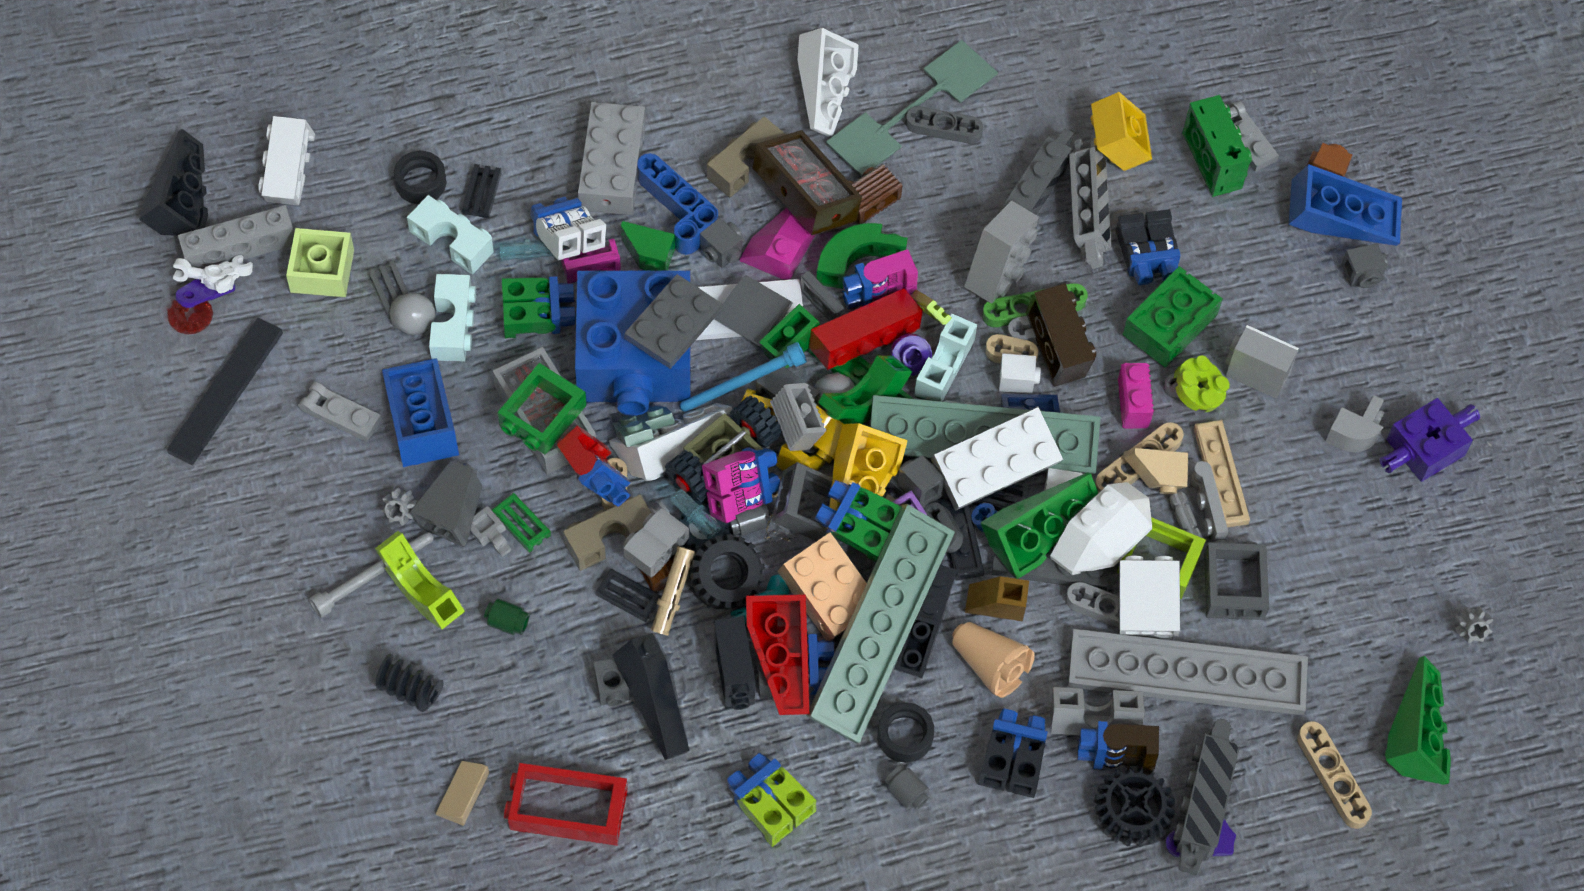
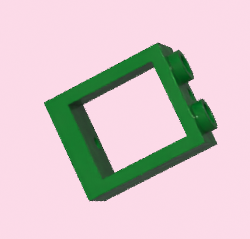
M538 363L497 412L499 426L505 434L511 437L515 435L521 439L530 450H538L546 455L587 406L586 392L541 363ZM537 387L565 404L564 408L543 433L514 415Z

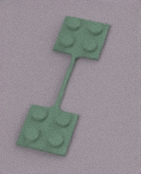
M961 40L923 69L937 83L935 87L885 125L878 124L865 112L827 140L826 144L862 177V174L868 168L877 167L902 148V145L889 134L888 130L903 119L912 107L920 106L939 91L948 92L955 100L961 103L998 75V72Z

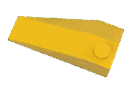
M859 423L843 424L835 451L832 486L835 480L846 483L849 486L854 482L860 485V487L883 497L887 484L892 476H896L901 467L907 440ZM830 497L829 507L837 511L841 503Z

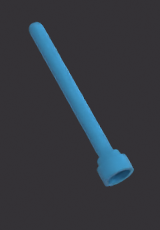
M798 342L787 346V350L783 351V355L682 401L680 409L683 412L690 411L786 365L798 367L807 362L805 354Z

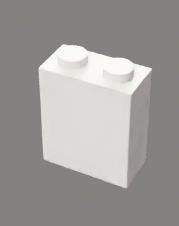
M1127 556L1126 560H1120L1119 634L1178 636L1180 632L1179 561H1173V557L1158 556L1155 557V561H1143L1141 556Z

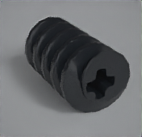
M388 654L379 667L376 677V688L381 691L386 689L388 695H396L399 701L406 700L409 706L413 707L416 705L417 710L420 712L428 710L439 697L443 689V680H439L434 686L432 685L434 675L430 674L423 680L424 670L419 669L413 675L414 665L409 664L403 670V659H398L395 664H392L393 654Z

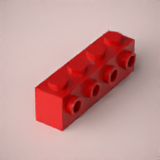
M903 288L811 329L809 348L827 370L835 366L844 365L855 357L866 355L875 348L884 344H890L900 336L912 334L920 329L923 309Z

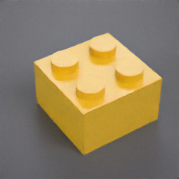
M1120 92L1091 104L1092 115L1090 119L1096 136L1094 138V145H1097L1100 153H1103L1123 171L1152 160L1146 114Z

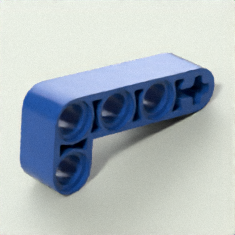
M651 153L642 155L638 159V181L640 185L680 220L674 227L675 249L685 255L694 253L700 248V233L718 220L717 208L657 155Z

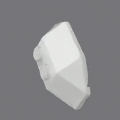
M1128 482L1108 484L1069 521L1050 558L1072 575L1079 574L1081 571H1094L1114 567L1152 530L1149 498Z

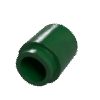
M497 598L494 603L489 602L484 618L488 619L487 626L511 635L516 633L522 635L528 625L530 613L525 612L523 607Z

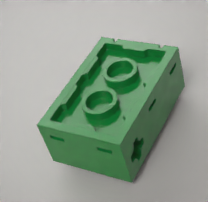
M1220 95L1191 102L1182 134L1212 197L1242 189L1245 178L1248 175L1249 165L1252 162V155L1250 149L1245 147L1241 140L1242 136L1239 127L1234 125L1231 119V111L1228 104H1224Z
M1180 266L1126 319L1123 331L1124 337L1165 368L1218 315L1223 299L1216 293L1212 294L1213 291L1191 274L1187 275V271Z

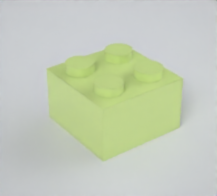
M295 228L286 274L290 292L346 297L354 254L351 233Z

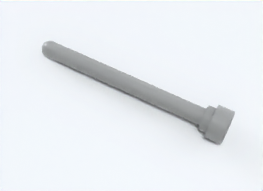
M426 532L409 542L413 551L417 552L430 544L434 536L432 533ZM380 560L331 592L327 593L325 591L322 594L318 592L311 596L309 602L313 610L320 618L329 614L331 608L335 606V602L385 572L384 568L386 565Z

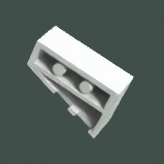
M273 116L272 124H269L267 127L269 148L263 154V167H266L265 175L259 181V193H262L261 196L266 202L299 206L306 177L303 174L305 162L310 160V153H306L308 141H314L315 138L314 131L304 119Z

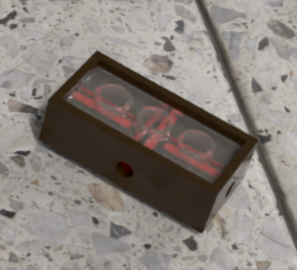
M803 130L757 143L753 170L811 236L857 221L862 196Z

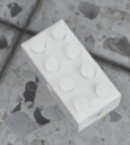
M1038 407L935 454L931 460L944 477L943 486L956 511L1061 462L1063 458Z

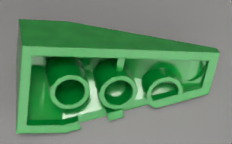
M1087 472L1003 508L980 523L991 549L1015 579H1019L1046 560L1047 557L1045 555L1058 543L1069 521L1099 493L1091 473Z
M1425 656L1419 657L1388 734L1385 757L1388 764L1393 766L1404 777L1445 785L1449 784L1451 755L1450 749H1444L1443 734L1448 733L1447 724L1443 722L1439 709L1444 706L1441 674Z

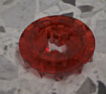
M173 300L170 309H167L168 321L171 327L179 333H199L207 328L212 321L213 310L211 304L205 301L194 306L195 313H192L187 321L184 312H188L189 308L183 307L180 303Z

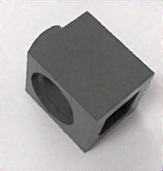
M614 658L593 662L601 706H619L625 701L630 700L629 688ZM610 680L619 682V685L616 687H608L605 684Z

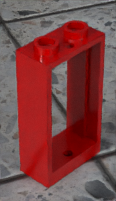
M519 763L518 772L512 773L510 781V791H514L512 801L506 802L504 819H508L510 830L618 846L628 792L627 778ZM526 779L612 791L606 826L519 814Z

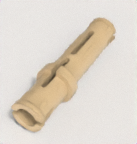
M677 546L662 598H658L657 601L659 607L651 627L652 631L669 636L675 612L679 611L681 606L678 603L695 551Z

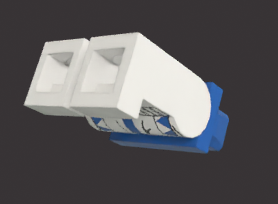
M565 196L557 198L553 205L547 207L541 203L532 205L531 219L534 222V234L541 239L557 260L579 255L580 250L586 253L605 247L606 224L601 219L594 220L578 198L568 200ZM587 238L594 240V242L587 243ZM563 245L570 247V249L563 250Z

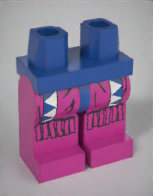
M907 249L871 261L866 266L863 263L855 265V274L843 277L845 290L842 291V297L847 309L857 306L863 307L903 288L911 295L917 289L918 271L909 250Z
M748 447L741 452L702 465L705 486L709 490L707 497L711 516L722 522L729 523L735 520V515L757 508L763 503L773 502L772 494L779 490L780 479L776 474H768L767 468L776 465V453L768 448L757 451ZM712 474L715 475L716 481L713 480ZM717 501L720 502L721 507L717 506Z

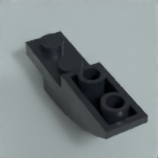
M943 565L939 566L900 652L894 670L923 679L947 608L957 569Z

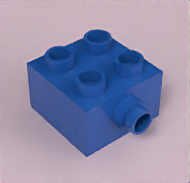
M577 271L575 374L577 387L586 392V402H617L619 412L625 415L636 416L648 411L649 402H682L691 398V346L675 365L669 369L625 339V332L677 274L690 282V271Z

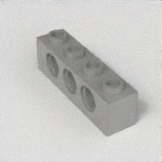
M286 205L183 233L178 235L185 260L192 267L204 269L209 265H219L225 261L232 262V259L238 255H242L244 260L291 247L294 230Z

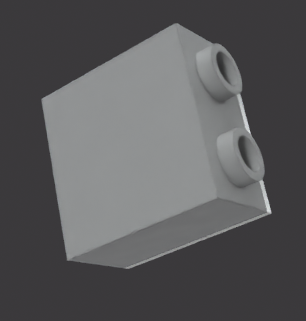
M1247 325L1242 336L1236 335L1230 346V353L1225 362L1229 366L1226 376L1277 399L1290 374L1299 348Z

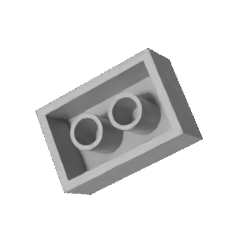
M1011 200L983 229L964 287L991 304L999 296L1004 297L1013 281L1018 282L1025 271V268L1022 266L1030 256L1032 249L1029 246L1038 234L1036 226L1039 217Z

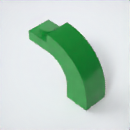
M865 223L846 228L836 234L824 247L819 259L816 279L823 286L843 289V277L846 276L849 267L855 261L868 256L886 257L907 250L908 238L893 233L883 234V224Z
M877 355L865 377L855 387L844 393H823L818 403L827 409L826 413L830 417L840 420L843 424H864L871 420L873 395L896 397L904 387L912 371L894 356Z

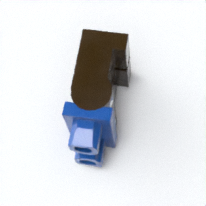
M1098 721L1097 729L1081 728L1077 760L1093 761V769L1102 770L1103 766L1113 769L1121 765L1142 766L1143 774L1145 775L1155 770L1159 756V726L1112 724L1107 727V722Z

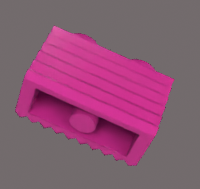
M1147 363L1121 364V370L1118 375L1122 428L1142 429L1150 426L1154 405L1152 404L1150 365Z

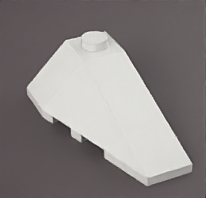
M824 28L799 35L797 60L810 129L831 137L834 134L842 112L840 105L843 97H846L850 90L847 87L849 80L855 76L857 70L859 45Z
M719 403L684 413L683 420L674 419L675 424L653 430L654 439L626 447L616 437L609 440L610 446L617 456L625 462L632 476L642 478L645 481H652L661 476L660 473L665 472V465L683 451L685 445L724 413L729 415L732 407Z

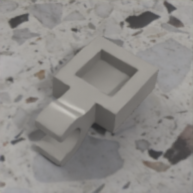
M488 506L474 516L470 532L482 546L491 542L502 557L512 550L508 546L506 539L501 535L506 530L504 524Z

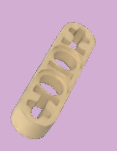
M1165 423L1131 449L1151 447L1155 450L1174 452L1181 446L1184 433L1182 428L1176 423ZM1167 434L1170 436L1174 434L1175 439L1173 440L1172 438H1169L1167 441L1164 442L1162 447L1161 442L1164 441L1165 435ZM1124 455L1097 475L1095 485L1098 493L1104 489L1102 486L1103 482H1111L1115 474L1117 479L1113 484L1128 482L1131 485L1140 478L1136 472L1126 474L1122 471L1121 466L1128 463L1124 459Z
M1317 722L1305 723L1297 737L1302 751L1345 824L1355 829L1364 827L1372 815L1367 799L1325 728ZM1308 731L1312 735H1318L1316 743L1313 739L1307 740L1306 736L1308 734ZM1318 746L1319 750L1316 753H1314L1316 747ZM1324 755L1330 756L1334 760L1335 766L1330 769L1322 767L1319 763V757ZM1336 781H1344L1348 784L1350 792L1339 794L1334 789V783ZM1352 797H1355L1351 805L1349 800ZM1353 807L1356 811L1361 810L1363 812L1361 819L1358 816H1351Z

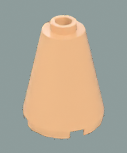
M971 622L958 625L952 634L953 646L990 692L1000 698H1004L1016 690L1022 683L1018 678L1023 671L1029 673L1032 668L1034 652L1027 645Z

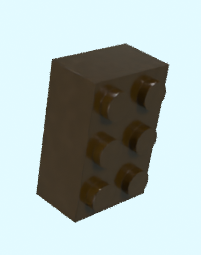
M1066 283L1034 292L1025 311L1054 387L1085 378L1096 358L1095 347L1092 342H1088L1085 334V321L1082 316L1079 317L1077 314L1075 295L1072 291L1068 290Z

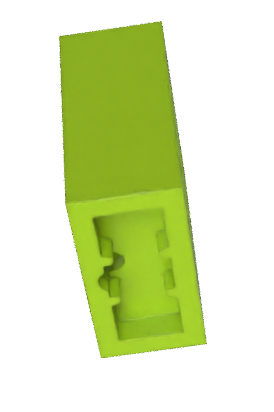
M1151 517L1152 530L1146 535L1147 537L1188 553L1179 572L1180 599L1182 600L1206 539ZM1137 544L1121 560H1126L1127 556H1132Z

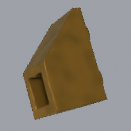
M999 576L971 583L968 586L965 613L1023 621L1029 581Z

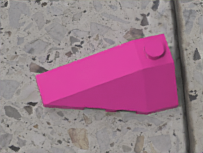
M786 207L751 238L740 257V262L780 279L791 280L815 235L811 236Z

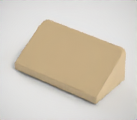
M461 761L436 815L464 826L489 775L488 766Z

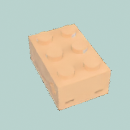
M831 532L784 563L777 571L794 595L806 594V613L826 641L833 640L846 630L867 584Z

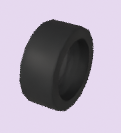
M421 150L410 152L402 156L395 165L393 173L396 190L401 198L409 203L420 204L428 195L436 200L445 191L447 181L444 164L433 153ZM415 168H428L436 173V179L426 187H411L404 181L405 175Z
M902 702L892 705L882 714L878 725L877 740L880 749L887 757L897 762L910 763L921 759L928 753L933 743L935 726L932 717L923 707L915 703ZM911 718L922 726L923 738L916 746L909 748L900 747L889 738L888 728L895 719Z

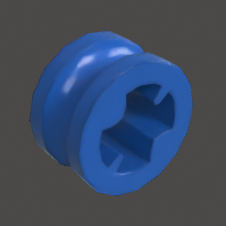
M989 503L980 504L973 510L971 520L981 532H984L980 522L985 520V516L989 518L997 513V511Z

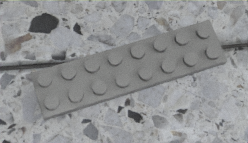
M1073 629L1068 687L1112 693L1113 690L1143 692L1145 697L1304 715L1306 711L1308 657Z

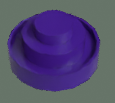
M905 334L894 341L890 350V356H894L912 371L911 375L914 376L920 374L928 357L932 359V351L930 345L923 337L917 334Z

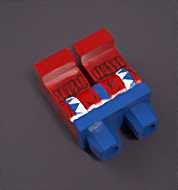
M577 425L557 444L575 472L581 475L578 479L582 485L608 502H612L617 507L621 506L630 497L626 490L630 481L620 471L611 466L607 457L612 452L603 442L594 436L592 437L591 434Z

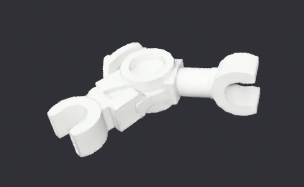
M238 255L232 259V262L225 261L219 265H209L201 269L192 267L185 259L177 258L173 267L182 271L176 270L173 279L179 282H183L188 278L199 279L207 288L214 289L218 293H225L233 289L236 278L248 276L252 273L253 263L243 264V256Z

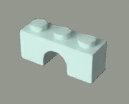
M429 195L407 217L409 232L430 246L442 236L454 237L455 240L449 246L451 260L472 275L494 253L492 237L486 230L476 228L464 215H457L443 201H436Z
M436 274L434 294L436 312H447L454 316L446 322H432L429 344L431 359L437 358L438 361H465L466 351H471L472 335L468 334V327H473L474 310H470V305L476 302V286H471L470 275Z
M951 314L952 319L945 325L940 334L939 343L933 358L928 357L916 379L914 396L929 401L942 402L975 341L977 324Z

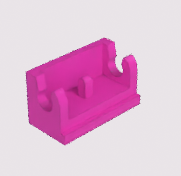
M614 238L608 239V246L586 253L580 252L579 255L562 259L561 263L567 283L577 282V271H621L620 255Z

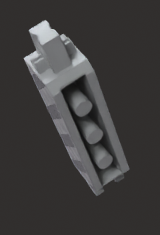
M1091 135V147L1086 148L1082 138L1076 139L1075 151L1069 154L1073 234L1076 244L1081 249L1082 255L1086 256V261L1091 265L1092 269L1103 267V252L1112 250L1107 162L1104 155L1097 149V145H1094L1095 135Z

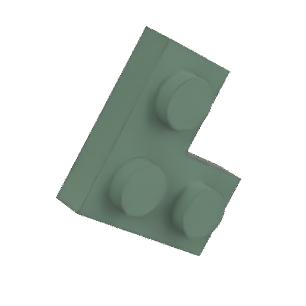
M653 406L642 415H625L619 418L618 422L612 424L618 438L626 447H631L654 439L653 430L675 424L672 412L667 407Z

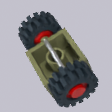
M746 397L730 411V417L724 413L685 445L683 451L665 465V471L670 475L668 478L674 482V487L680 490L679 493L682 496L685 495L689 502L691 501L693 504L699 505L707 498L709 490L705 486L702 465L741 452L748 447L757 451L766 449L781 436L780 424L776 422V417L771 415V410L764 407L765 404L762 401L759 402L756 397ZM712 474L713 480L716 481L715 475Z

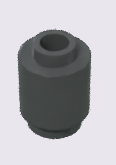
M764 504L735 515L736 519L729 522L730 533L733 536L739 535L742 537L767 528L770 515L766 505Z
M900 765L885 780L889 785L888 789L907 810L912 808L918 810L929 800L927 794L930 789L910 768L906 769L903 765Z

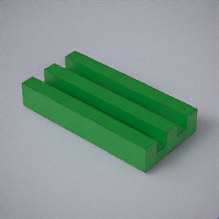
M515 493L492 509L505 528L529 553L534 550L533 547L535 545L539 546L543 543L542 540L544 538L548 539L551 536V531ZM513 503L540 533L536 534L509 505ZM504 510L531 540H528L501 511Z

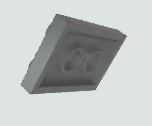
M677 274L625 332V339L671 369L723 310V304Z

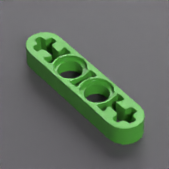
M1067 284L1068 290L1072 291L1079 298V301H1076V311L1082 310L1087 301V290L1080 284ZM1037 291L997 298L992 304L987 302L982 313L984 323L990 327H1002L1009 325L1017 317L1027 316L1026 313L1017 312L1014 306L1018 303H1024L1028 306L1034 292ZM991 310H995L996 313H1000L999 317H995V315L991 313Z

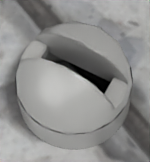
M1171 373L1165 380L1164 391L1167 395L1176 398L1178 395L1175 387L1178 384L1176 382L1170 385V383L1176 381L1177 377L1174 379V373Z

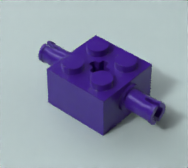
M1438 398L1434 399L1393 424L1386 440L1393 447L1394 451L1380 458L1379 461L1382 468L1388 465L1389 467L1385 469V472L1392 473L1393 470L1406 463L1420 482H1423L1466 455L1473 439L1463 428L1480 419L1479 411L1476 409L1471 413L1475 406L1469 404L1452 415Z

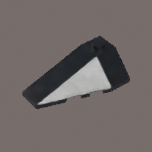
M183 129L178 131L144 201L139 217L140 221L160 235L178 236L205 228L208 218V208L204 207L203 196L207 194L206 186L202 185V173L205 171L203 144Z
M653 633L631 639L612 656L664 759L668 760L683 755L690 750L671 664L659 640Z

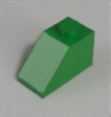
M622 221L621 239L639 269L644 271H668L675 251V234Z

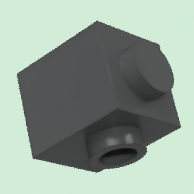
M922 455L915 460L905 462L901 466L897 486L905 494L912 491L921 506H924L941 496L944 477L940 474L938 468Z

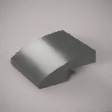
M745 275L723 303V310L714 320L761 347L759 342L783 320L793 302Z

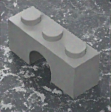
M1053 687L1050 708L1051 734L1080 735L1081 728L1097 729L1098 721L1107 722V727L1112 724L1143 725L1145 713L1143 692L1113 690L1109 703L1094 707L1084 702L1083 689Z

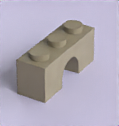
M765 116L757 123H751L745 133L739 138H733L722 152L714 154L708 160L707 179L729 198L732 197L749 182V167L743 161L755 157L757 143L786 134Z
M640 494L636 497H629L619 507L615 506L608 510L602 509L596 512L592 518L569 525L563 531L564 544L578 569L582 571L605 560V546L602 539L610 533H620L625 537L633 532L637 533L643 528V522L651 511Z

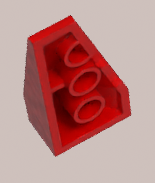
M806 594L746 596L747 628L779 715H808L809 683Z

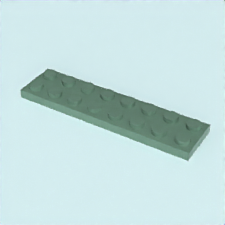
M873 395L870 427L907 440L904 452L905 457L918 458L923 455L926 459H931L935 454L1031 410ZM1041 411L1063 458L1061 462L1049 468L1096 474L1101 417Z
M908 504L902 505L806 717L854 743H860L955 533L953 530Z

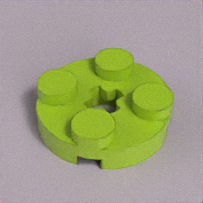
M1203 355L1186 360L1174 373V379L1177 377L1178 386L1175 387L1178 397L1187 407L1195 411L1199 409L1206 410L1205 412L1215 410L1224 402L1226 391L1230 388L1228 379ZM1199 382L1202 383L1203 388L1198 387Z

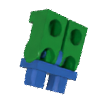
M557 276L549 277V279L502 278L505 339L516 338V334L523 333L546 334L552 332V334H560V327L575 325V307H559V303L574 302L573 284L558 283Z
M835 480L828 496L841 504L837 511L822 504L815 520L828 528L827 534L831 532L838 540L866 554L867 558L877 562L902 507L860 487V485L854 482L849 486L846 483Z

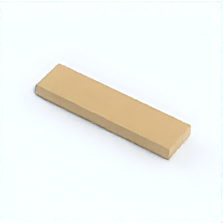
M1223 421L1195 424L1193 429L1202 461L1209 463L1212 468L1227 528L1249 524L1250 517Z

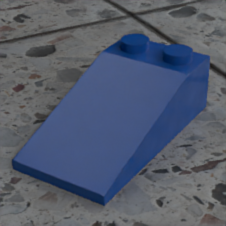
M1309 164L1292 178L1288 225L1315 234L1395 246L1400 244L1401 197Z
M435 358L382 369L403 467L458 456L459 450L438 359Z

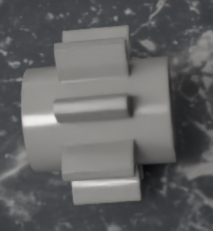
M398 487L392 491V495L387 494L382 499L387 504L381 511L386 514L390 523L399 521L401 525H404L409 519L414 518L410 511L419 500H415L413 495H411V490L401 492Z
M1480 606L1476 609L1465 607L1460 616H1456L1460 626H1457L1455 630L1460 637L1464 636L1469 644L1473 640L1484 642L1488 634L1493 632L1488 625L1493 622V619Z

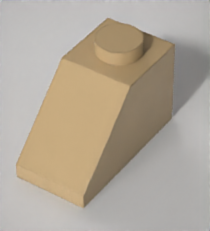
M1140 448L1124 452V459L1149 488L1160 489V494H1177V490L1187 487L1188 453Z

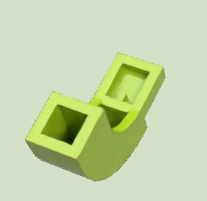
M395 532L375 548L386 565L384 569L400 591L435 626L444 629L465 612L452 590L437 581L424 567L403 533Z

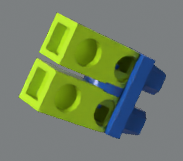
M758 753L748 763L749 768L755 775L747 779L740 771H736L728 777L727 785L734 794V803L753 821L765 835V840L773 847L793 831V826L797 828L816 812V799L787 770L781 767L776 758L770 761L764 755Z

